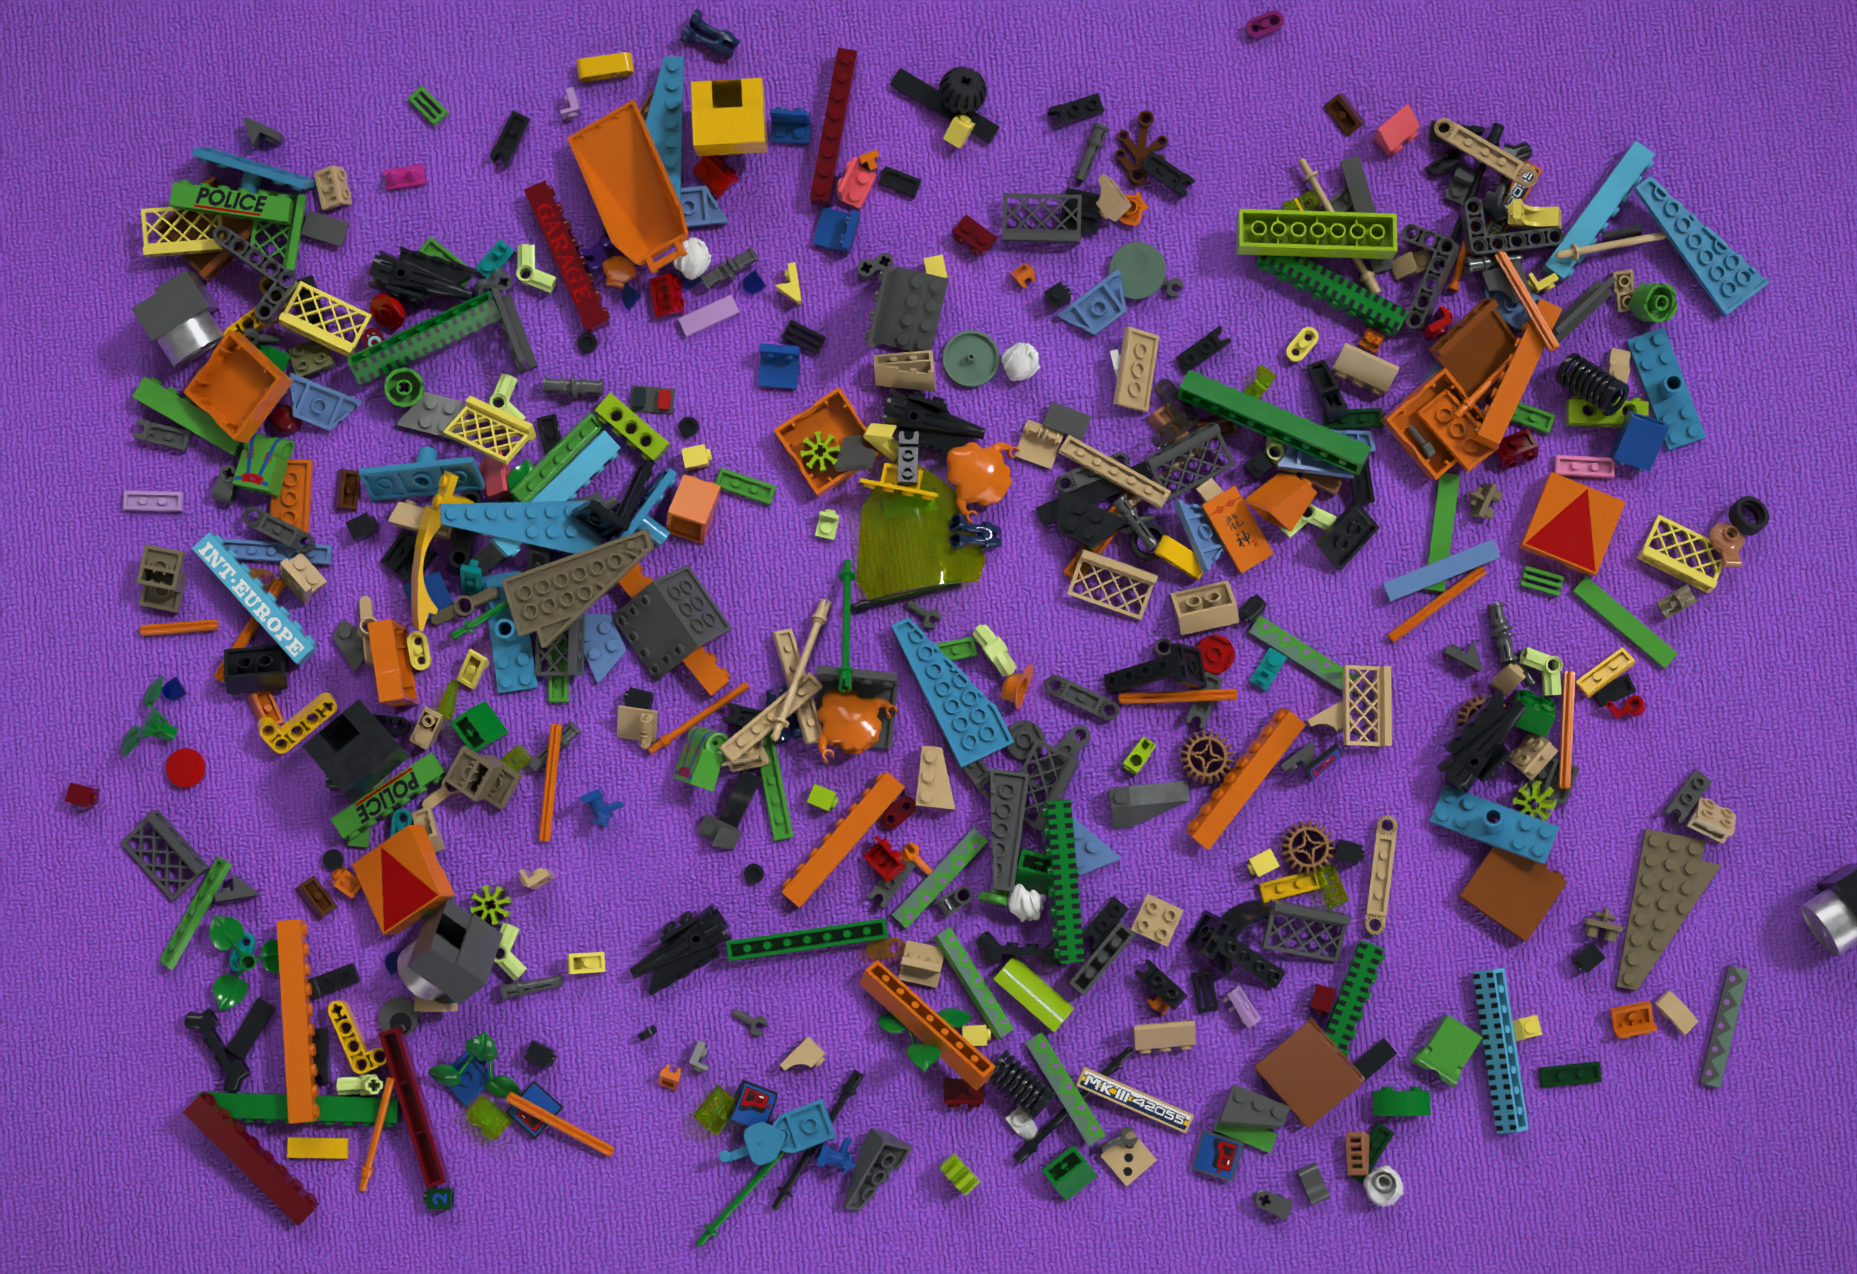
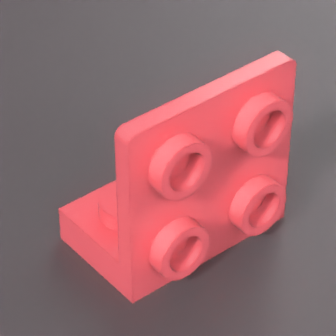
M854 157L852 161H848L844 170L846 174L843 179H839L836 189H838L839 201L861 210L877 174L860 167L858 158Z

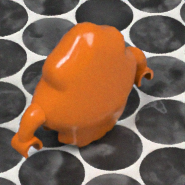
M969 442L964 446L952 448L948 452L946 458L948 467L947 480L955 485L957 494L956 506L958 511L965 516L966 522H973L969 519L970 513L977 516L976 511L967 510V503L976 502L980 506H987L1000 502L1007 493L1012 480L1010 468L1004 464L1001 452L1006 451L1008 458H1015L1011 454V450L1020 452L1018 447H1012L1004 442H997L992 446L981 448L977 443Z
M839 689L826 691L822 697L821 707L817 712V717L823 724L822 733L818 738V749L822 754L823 762L828 763L825 757L827 754L831 755L834 759V752L827 749L828 744L840 747L844 753H855L857 755L868 750L879 740V733L882 728V722L878 718L879 708L886 709V717L888 719L892 718L889 711L893 710L898 714V708L882 698L870 699L860 697L855 689H851L849 692L847 689L846 692H842Z

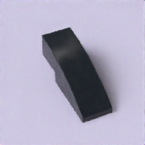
M1325 359L1306 365L1311 383L1328 421L1332 422L1347 417L1348 406L1340 393V386Z
M744 769L719 820L738 828L762 778Z

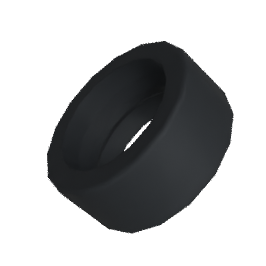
M1753 496L1741 497L1729 508L1728 516L1730 523L1743 535H1755L1768 524L1769 513L1766 506ZM1741 507L1753 513L1756 518V524H1752L1744 518Z
M1144 523L1149 531L1155 532L1159 536L1160 540L1163 535H1166L1159 525ZM1133 531L1130 538L1132 553L1138 559L1145 562L1159 559L1160 557L1155 553L1146 554L1138 548V535Z

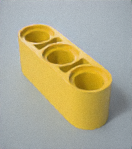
M629 52L581 58L576 61L578 80L580 82L626 77L634 74L632 54Z
M1163 535L1154 553L1188 576L1200 580L1203 573L1195 553L1173 538Z

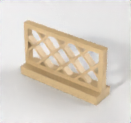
M1082 548L1066 594L1141 620L1158 575ZM1082 562L1090 564L1094 572L1083 576L1080 571ZM1104 569L1108 570L1112 578L1101 583L1097 573ZM1095 574L1099 585L1089 589L1084 579ZM1125 576L1131 585L1120 589L1116 579ZM1082 580L1087 590L1080 594L1073 592L1074 584ZM1114 581L1118 591L1107 595L1103 585ZM1140 583L1149 585L1146 593L1140 596L1134 587ZM1101 587L1105 597L1100 600L1093 599L1091 591ZM1132 587L1136 598L1126 602L1122 592ZM1120 594L1124 603L1115 607L1111 604L1109 598ZM1138 600L1141 606L1139 614L1132 613L1128 604Z
M1343 665V745L1392 746L1391 666ZM1349 670H1354L1359 676L1354 682L1349 678ZM1368 671H1374V680L1371 683L1365 677ZM1361 679L1368 686L1363 692L1356 686ZM1352 689L1359 695L1354 702L1349 698V692ZM1369 690L1374 693V700L1372 702L1365 696ZM1361 699L1368 706L1363 712L1356 706ZM1352 709L1359 715L1354 722L1350 719ZM1370 709L1375 714V719L1372 722L1365 716ZM1361 720L1368 725L1363 732L1357 727ZM1354 729L1359 737L1355 741H1350V732ZM1370 730L1375 733V742H1370L1365 736Z

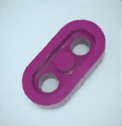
M1270 11L1250 19L1246 25V34L1252 39H1258L1279 31L1284 22L1283 15L1278 11ZM1275 20L1277 24L1272 25L1270 24V21ZM1257 27L1259 31L1254 32L1252 31V28Z

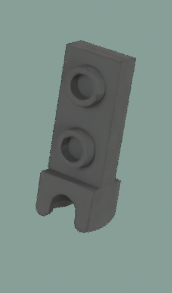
M142 419L136 420L138 424L144 427L142 433H133L134 439L183 451L188 450L192 432Z
M1205 672L1207 687L1198 690L1220 689L1223 678ZM1215 701L1192 702L1185 723L1189 724L1192 718L1196 717L1200 720L1199 729L1203 730Z
M1697 769L1693 770L1671 802L1664 808L1662 814L1667 815L1674 811L1677 815L1674 823L1680 825L1712 781Z
M902 859L901 861L906 867L888 883L882 877L867 898L872 900L875 896L880 895L883 898L880 907L884 909L914 869L915 863L912 861L905 862Z

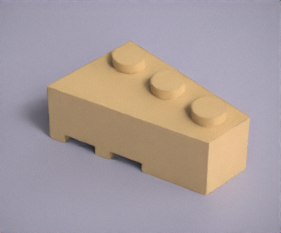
M932 350L873 355L876 386L936 392Z
M922 746L916 806L955 810L942 748Z

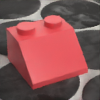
M1408 104L1379 127L1373 137V141L1387 156H1390L1392 153L1396 155L1404 148L1403 144L1407 140L1411 142L1419 135L1417 132L1420 125L1411 107Z
M502 451L499 452L500 455L506 457ZM489 456L482 458V464L479 467L481 475L485 478L484 495H487L490 500L512 496L509 493L511 490L507 485V477L510 473L509 463L506 465Z

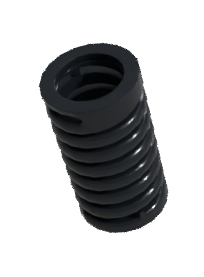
M1572 353L1567 356L1560 364L1556 373V382L1585 401L1590 402L1591 405L1596 406V408L1602 410L1607 415L1617 412L1629 394L1628 384L1617 379L1615 376H1611L1610 373L1605 372L1604 369L1594 365L1593 362L1581 357L1578 353Z
M1006 1049L993 1063L996 1067L988 1081L994 1087L999 1085L998 1090L1000 1092L1005 1090V1097L1011 1095V1102L1017 1100L1015 1103L1016 1107L1022 1106L1021 1111L1033 1120L1056 1093L1050 1090L1049 1086L1044 1087V1082L1038 1081L1039 1078L1035 1075L1033 1076L1032 1071H1027L1025 1065L1021 1066L1020 1060L1014 1061L1015 1056L1010 1055Z

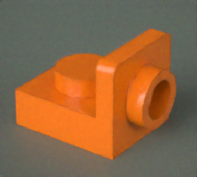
M343 865L335 869L331 875L332 879L330 882L332 885L350 898H353L362 887L358 877L348 871Z

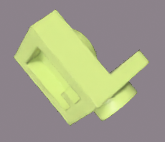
M825 509L824 512H819L816 537L835 541L840 519L839 515H836V511Z

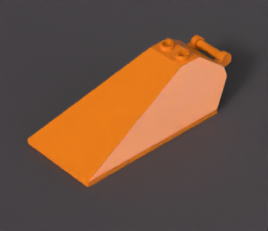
M634 99L567 138L611 243L637 265L642 266L647 263L653 274L658 272L659 268L680 256L683 258L688 255L682 243L689 239L682 205ZM676 246L677 250L654 262L656 257Z

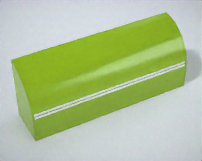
M1015 955L993 978L1053 1032L1059 1028L1074 1009L1068 1001Z

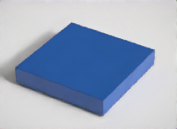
M440 571L424 577L427 593L438 608V611L454 604ZM410 582L406 585H403L402 588L411 605Z
M466 1051L451 1066L456 1071H459L471 1055ZM474 1057L464 1072L459 1075L461 1083L458 1086L448 1088L464 1106H467L486 1089V1082L490 1081L489 1070L481 1061Z

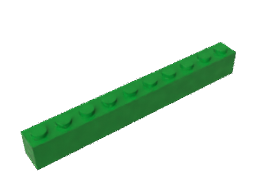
M1189 370L1179 387L1177 398L1358 476L1368 459L1371 447L1365 443L1332 431L1328 427L1320 426L1309 419L1294 415L1290 411L1280 409L1271 403L1257 399L1255 396L1247 395L1236 388L1221 384L1219 381L1207 378L1198 372Z
M202 1091V1092H197V1098H198L204 1091ZM207 1092L216 1098L217 1103L221 1107L226 1108L231 1113V1117L234 1120L235 1118H242V1122H254L255 1119H262V1123H274L275 1119H282V1123H289L287 1094ZM316 1096V1105H319L320 1116L317 1117V1121H322L324 1125H334L335 1121H342V1125H354L355 1122H362L363 1126H374L382 1097ZM390 1097L383 1126H394L395 1123L401 1121V1105L398 1097ZM306 1122L302 1124H314V1122Z

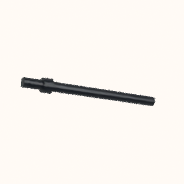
M959 579L872 600H859V603L851 604L850 612L859 610L864 612L872 607L961 587V582Z

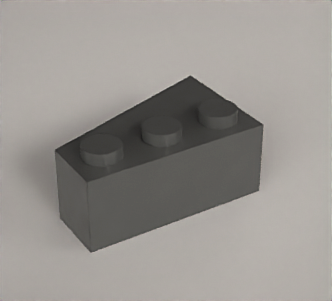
M1233 1084L1229 1088L1216 1125L1280 1130L1285 1124L1290 1107Z

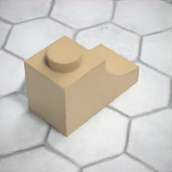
M1102 174L1098 178L1101 194L1096 204L1100 208L1099 213L1102 217L1116 222L1132 205L1116 182L1107 175Z
M1611 348L1605 372L1610 373L1611 376H1615L1627 384L1630 373L1629 362L1631 352Z
M1343 701L1306 720L1307 726L1310 728L1324 725L1332 728L1334 732L1339 730L1342 733Z
M428 806L412 812L414 825H424L435 852L445 849L442 834L437 826L432 808Z
M414 994V1011H458V1003L450 1001L445 994L436 1000H426Z
M808 1036L780 1066L785 1071L797 1064H805L810 1068L814 1065L818 1067L825 1060L823 1056L826 1052Z

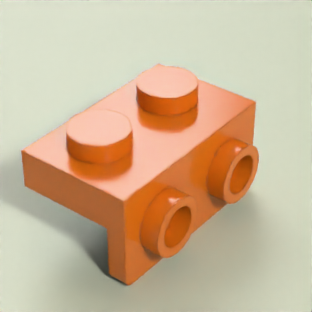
M1649 1000L1610 1008L1612 1030L1619 1039H1627L1639 1034L1647 1035L1657 1031V1026L1653 1022L1652 1005Z

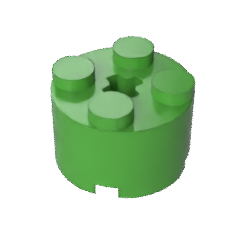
M1642 282L1635 289L1629 302V308L1633 311L1636 318L1641 321L1662 323L1670 320L1675 315L1678 307V302H1676L1675 298L1677 294L1675 289L1669 284Z
M398 368L387 376L384 390L386 397L394 405L411 407L417 404L423 397L425 385L422 377L416 371L410 368ZM401 383H409L408 392H400Z

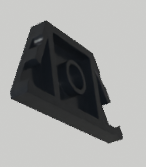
M1059 490L1058 533L1091 549H1095L1103 540L1114 535L1113 532L1122 526H1126L1128 523L1126 519L1064 491Z

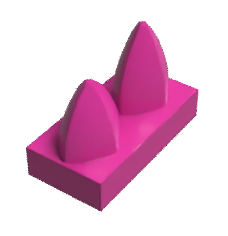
M423 164L384 170L388 191L427 185Z

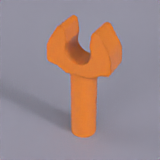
M912 842L905 845L906 848L900 851L905 862L913 861L928 876L933 870L918 855L920 848Z

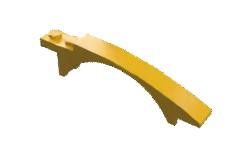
M444 471V474L439 479V489L432 501L433 507L424 508L416 538L411 573V612L413 626L419 631H423L429 613L437 614L438 611L425 587L423 563L429 542L441 527L440 504L474 503L466 497L453 494L458 476Z

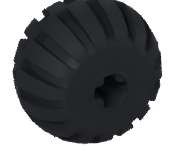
M964 66L953 68L942 77L939 83V97L942 104L948 110L951 109V112L955 114L956 112L959 115L971 114L977 111L986 100V83L978 71L975 72L972 68L967 69Z

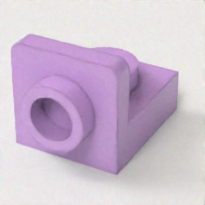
M573 87L566 89L567 95L564 96L566 105L569 108L560 110L562 118H567V120L575 119L578 115L582 114L576 91Z

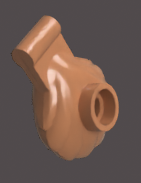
M1728 522L1715 524L1710 530L1709 541L1715 550L1721 554L1722 567L1740 568L1742 562L1739 550L1744 546L1745 537L1735 526Z

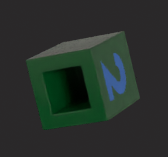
M455 1187L427 1188V1192H424L423 1203L426 1204V1209H453Z

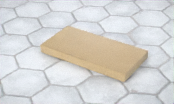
M1129 326L1125 327L1113 404L1143 413L1148 412L1159 343L1158 335Z

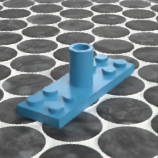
M210 147L193 148L192 155L198 157V161L205 163L215 162L217 163L216 166L225 169L230 167L243 170L240 188L248 189L250 193H258L263 177L272 179V183L277 185H291V189L302 191V189L308 190V188L316 186L315 179Z
M1663 327L1625 341L1629 352H1631V358L1654 418L1665 422L1669 427L1663 441L1666 450L1670 451L1706 438L1665 328Z
M427 446L421 447L418 450L416 463L360 468L359 476L372 501L436 495L439 489V479L444 474V471L458 476L453 493L485 489V481L474 457L437 460V451Z
M664 468L639 502L636 510L631 514V525L628 531H622L619 536H614L611 541L633 534L635 530L639 532L649 529L653 544L660 547L664 543L670 531L647 515V513L655 503L659 504L665 496L663 494L664 490L674 484L676 481L675 475L677 474L670 468Z
M522 571L482 577L484 590L492 586L497 587L499 590L497 598L486 602L487 611L507 599L502 579L522 573ZM510 607L488 620L499 694L539 688L537 676H535V659L531 633L522 637L518 636ZM508 626L512 627L511 632L508 635H504L505 628Z
M1445 784L1430 819V823L1543 865L1546 864L1559 830V826L1475 795L1465 794L1464 791ZM1491 819L1499 820V822L1495 824H1492L1489 821Z

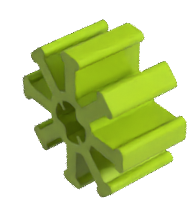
M817 431L814 433L817 438V444L812 443L808 437L804 439V446H808L812 450H801V457L803 460L813 457L809 463H806L809 470L813 471L817 462H820V472L827 473L824 461L827 460L835 467L838 460L830 455L839 454L840 446L837 445L836 447L829 448L835 442L834 436L828 434L829 437L822 443V433ZM820 448H822L823 451L826 450V452H824L823 456L819 457V454L816 455V453L819 452Z
M1536 780L1532 784V792L1527 786L1528 783H1525L1518 790L1524 796L1517 794L1513 799V805H1525L1518 812L1524 814L1529 811L1530 816L1537 819L1538 813L1542 820L1546 821L1551 815V812H1548L1547 809L1552 811L1557 805V800H1546L1545 798L1547 796L1550 797L1554 790L1549 786L1541 794L1540 785L1542 781ZM1533 799H1536L1537 806L1534 805Z
M491 885L482 886L486 898L480 896L479 893H474L471 898L478 900L482 905L470 907L471 913L477 914V912L483 910L481 919L487 922L491 915L492 925L501 924L497 912L503 914L504 917H510L512 912L501 908V906L506 903H513L512 897L507 896L505 899L499 900L501 894L505 891L503 887L497 886L494 895H492ZM495 901V903H493L494 905H496L495 909L491 908L489 910L488 907L490 906H487L488 902Z
M955 1153L950 1155L939 1166L946 1177L965 1196L980 1183V1180L974 1175L972 1170Z

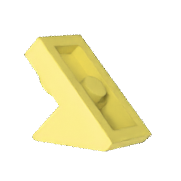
M788 263L785 276L786 281H790V283L777 284L775 287L776 290L797 305H802L796 263Z
M871 423L866 429L863 438L893 462L898 457L899 442L892 437L897 426Z
M470 649L459 672L457 681L474 690L483 671L490 664L488 659Z
M604 952L567 954L568 974L605 972Z
M1538 1015L1512 1020L1515 1041L1542 1035Z

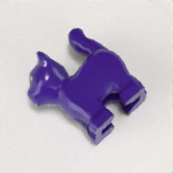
M606 233L601 235L598 243H595L588 249H582L585 258L594 257L593 262H588L594 274L602 270L603 262L611 258L606 250L613 248L614 245ZM617 253V254H615L614 256H622V257H624V254H623V253Z

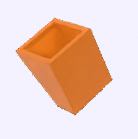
M1279 472L1246 497L1244 501L1265 521L1292 532L1317 494V491L1311 487L1313 484L1307 479L1302 478L1300 480L1293 473L1285 474Z
M683 474L668 510L667 529L670 531V534L704 545L720 498L721 486L713 482L700 480L695 476Z

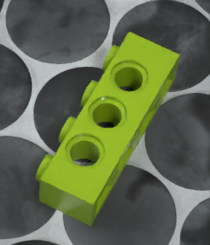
M609 393L595 409L598 414L596 418L604 425L608 422L613 427L611 431L618 437L623 435L627 439L626 443L633 450L638 448L642 452L641 456L646 461L652 460L656 464L671 447L668 441L612 393ZM615 413L622 414V418L619 421L612 420V416ZM635 425L637 427L636 432L628 434L627 428ZM644 438L651 439V444L647 447L641 445Z
M1573 396L1565 402V426L1621 428L1625 419L1622 413L1623 408L1648 416L1649 401H1643L1642 398H1631L1630 401H1625L1617 412L1610 416H1605L1602 410L1591 405L1590 402L1583 400L1579 396ZM1583 407H1588L1591 410L1590 416L1583 413Z

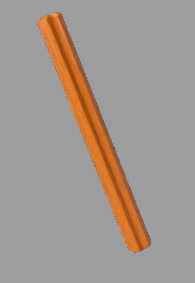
M1499 251L1495 254L1496 261L1548 350H1556L1559 348V343L1506 252Z
M1482 566L1474 569L1388 634V638L1393 643L1399 640L1486 575V570Z
M278 578L275 579L268 592L270 591L278 598L286 586L285 582ZM253 615L231 649L245 648L255 634L260 623ZM224 660L214 674V678L221 682L224 681Z
M1564 671L1558 781V787L1561 789H1569L1571 785L1575 672Z
M1236 689L1119 693L1118 698L1120 704L1237 700L1238 695Z
M558 723L550 725L538 838L540 841H550L562 732V725Z
M510 1092L506 1097L507 1103L608 1157L613 1154L615 1149L613 1146L517 1094Z

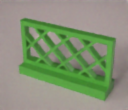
M259 189V191L270 193L269 196L277 197V194H284L294 200L291 225L283 230L279 224L275 223L280 232L272 238L265 229L274 223L269 222L262 226L259 221L254 220L250 244L253 246L256 244L257 248L265 253L262 248L272 242L277 251L269 257L273 258L280 253L284 258L283 266L295 274L307 197L304 194L293 195ZM263 231L269 240L259 245L255 240L256 235ZM283 234L287 239V244L279 249L273 240ZM276 267L269 268L271 270H277Z

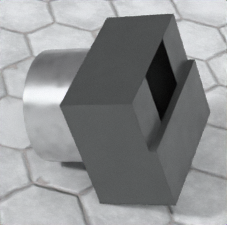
M188 270L183 271L154 289L156 291L154 295L131 308L151 341L158 342L173 367L181 366L218 344L224 337L223 332L211 315L219 310V307L199 276Z
M447 899L425 917L418 938L400 953L397 961L399 975L406 987L420 998L436 1000L446 994L461 1005L486 985L503 934L476 914L470 915L450 899Z

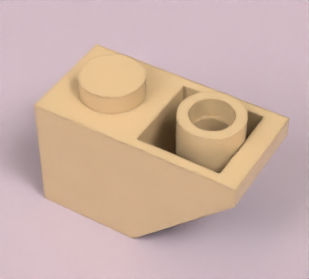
M1510 663L1504 666L1488 685L1495 691L1500 688L1503 691V697H1506L1526 676L1523 674L1524 670L1520 666Z
M425 706L409 741L425 750L429 749L435 744L442 729L443 715Z

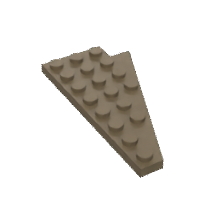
M649 529L502 579L518 636L522 637L537 631L541 647H548L655 549Z
M1644 829L1616 987L1638 990L1719 870L1720 864L1702 861L1705 847L1704 840Z

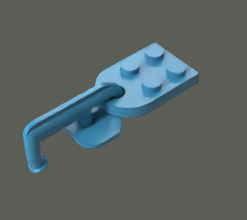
M824 1099L780 1115L773 1123V1126L765 1122L749 1126L744 1132L747 1146L731 1152L727 1150L721 1151L719 1153L720 1161L732 1162L750 1155L751 1160L755 1164L764 1165L776 1160L780 1150L787 1153H798L837 1138Z

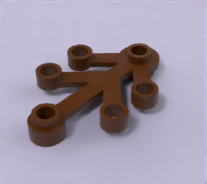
M1147 110L1142 111L1138 116V123L1141 126L1138 147L1129 137L1128 131L1121 130L1117 136L1118 141L1124 143L1136 158L1134 166L1126 157L1127 154L1124 149H1118L1115 152V159L1121 162L1127 169V179L1133 186H1141L1146 182L1147 173L1139 167L1150 151L1155 152L1159 148L1163 149L1168 144L1167 137L1161 135L1154 143L1145 148L1148 127L1153 124L1154 120L1153 114ZM1146 117L1149 119V122L1143 123L1142 119ZM1124 133L1127 135V138L1121 139L1120 135ZM1164 139L1166 143L1161 145L1158 141ZM1119 152H1122L1124 154V157L1119 158L1117 154ZM1158 154V156L1165 160V157L1163 155ZM1139 174L1141 178L1136 180L1133 176Z

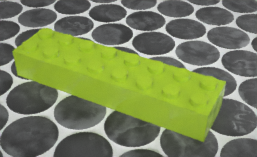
M1239 209L1236 216V254L1393 259L1397 253V214Z

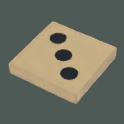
M1133 1131L1126 1134V1139L1128 1140L1137 1137ZM1139 1138L1134 1146L1128 1147L1122 1143L1104 1151L1100 1155L1126 1186L1157 1161Z

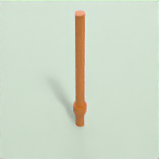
M1506 361L1470 397H1466L1461 402V406L1453 413L1455 419L1459 420L1467 411H1470L1476 405L1475 402L1498 380L1502 370L1506 372L1508 368L1505 365Z
M745 681L669 734L665 733L659 737L660 740L647 749L652 755L662 747L672 744V740L748 690L750 686Z
M390 1077L386 1080L365 1165L361 1168V1180L358 1188L360 1191H366L369 1178L372 1177L374 1171L372 1166L395 1079Z

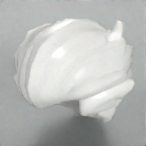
M690 237L689 240L682 242L688 255L683 258L680 256L673 260V264L676 269L682 272L684 277L694 280L707 270L712 255L709 254L704 242Z
M1016 343L1002 354L1001 360L1004 364V370L1011 381L1029 379L1040 369L1039 353L1029 343Z
M1022 884L1015 885L1013 893L1009 892L1008 894L1010 913L1018 916L1021 922H1024L1026 919L1028 921H1037L1040 918L1041 910H1043L1046 901V895L1039 894L1035 890L1027 891Z
M1385 1165L1373 1170L1371 1174L1366 1175L1363 1181L1369 1200L1377 1204V1206L1386 1207L1390 1204L1394 1205L1398 1198L1404 1195L1401 1178L1391 1166Z

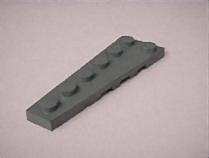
M990 768L993 890L1011 893L1014 891L1030 775L1028 773Z

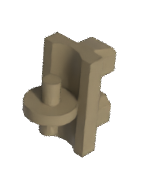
M1484 483L1482 487L1478 486L1476 491L1468 492V496L1472 498L1470 505L1473 506L1469 514L1470 516L1492 519L1495 512L1488 506L1491 501L1498 503L1503 495L1497 489L1498 485Z
M1687 584L1655 603L1666 620L1698 601Z
M1604 907L1602 912L1595 911L1594 917L1601 918L1600 921L1590 918L1583 919V924L1586 925L1585 936L1597 938L1598 930L1602 928L1605 929L1603 940L1616 942L1618 933L1623 931V926L1607 923L1608 920L1614 922L1615 916L1610 915L1609 908Z

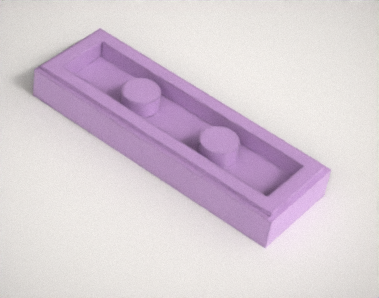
M731 294L678 318L686 337H689L740 314Z
M124 491V511L183 512L184 492Z

